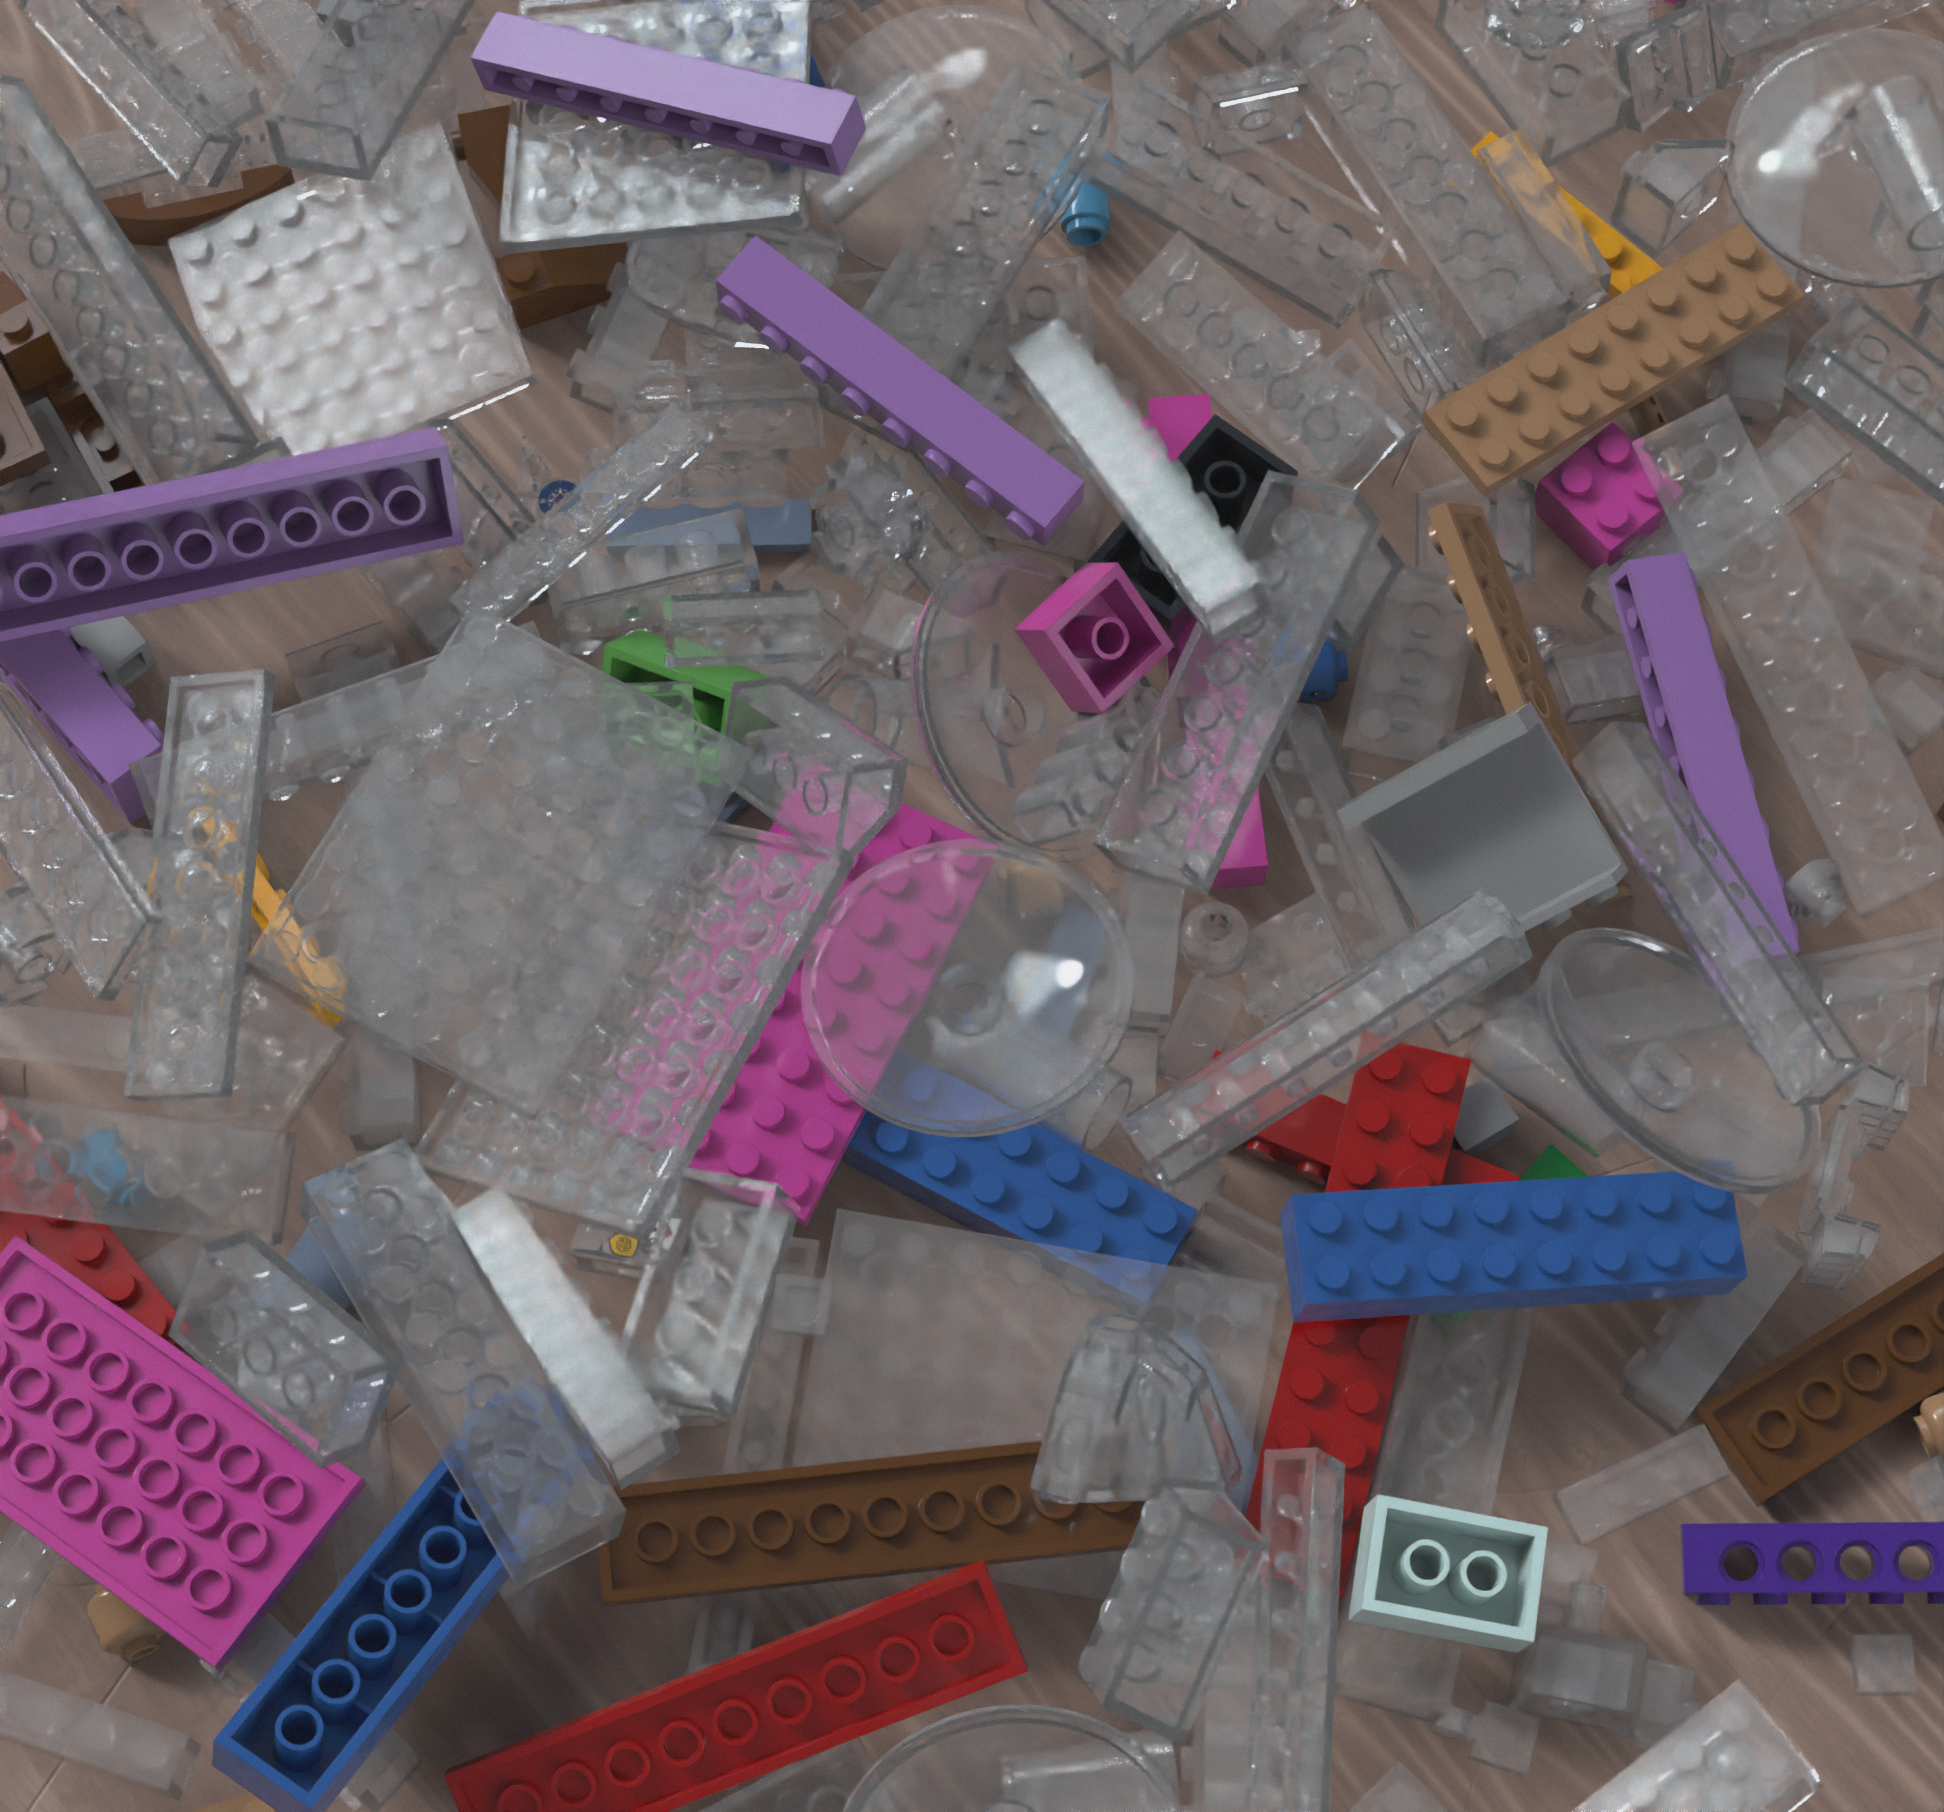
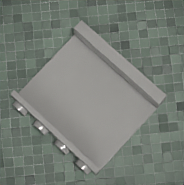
M1531 701L1353 798L1336 812L1346 830L1361 823L1437 953L1439 959L1428 969L1433 979L1448 971H1451L1454 978L1469 972L1482 963L1479 955L1493 948H1496L1500 955L1517 947L1527 940L1524 932L1539 924L1542 925L1544 931L1560 925L1573 916L1570 908L1585 900L1588 901L1590 907L1608 900L1619 892L1616 884L1629 871Z

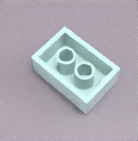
M1377 1494L1364 1507L1348 1620L1518 1653L1532 1644L1535 1638L1548 1527Z

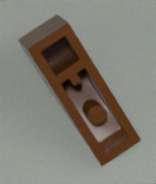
M516 103L457 114L460 130L450 132L456 162L466 160L469 176L527 248L536 245H546Z
M635 240L536 245L488 261L494 290L511 333L652 285V280Z
M1 271L0 360L21 393L24 394L67 371V368L50 331L28 298L6 273Z

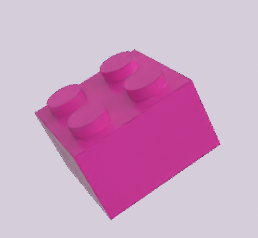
M1612 421L1538 481L1531 510L1602 578L1675 518L1684 490Z
M1085 563L1014 629L1069 709L1074 712L1103 714L1175 646L1118 563Z

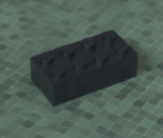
M1214 414L1087 563H1118L1171 641L1174 642L1294 501L1299 471Z

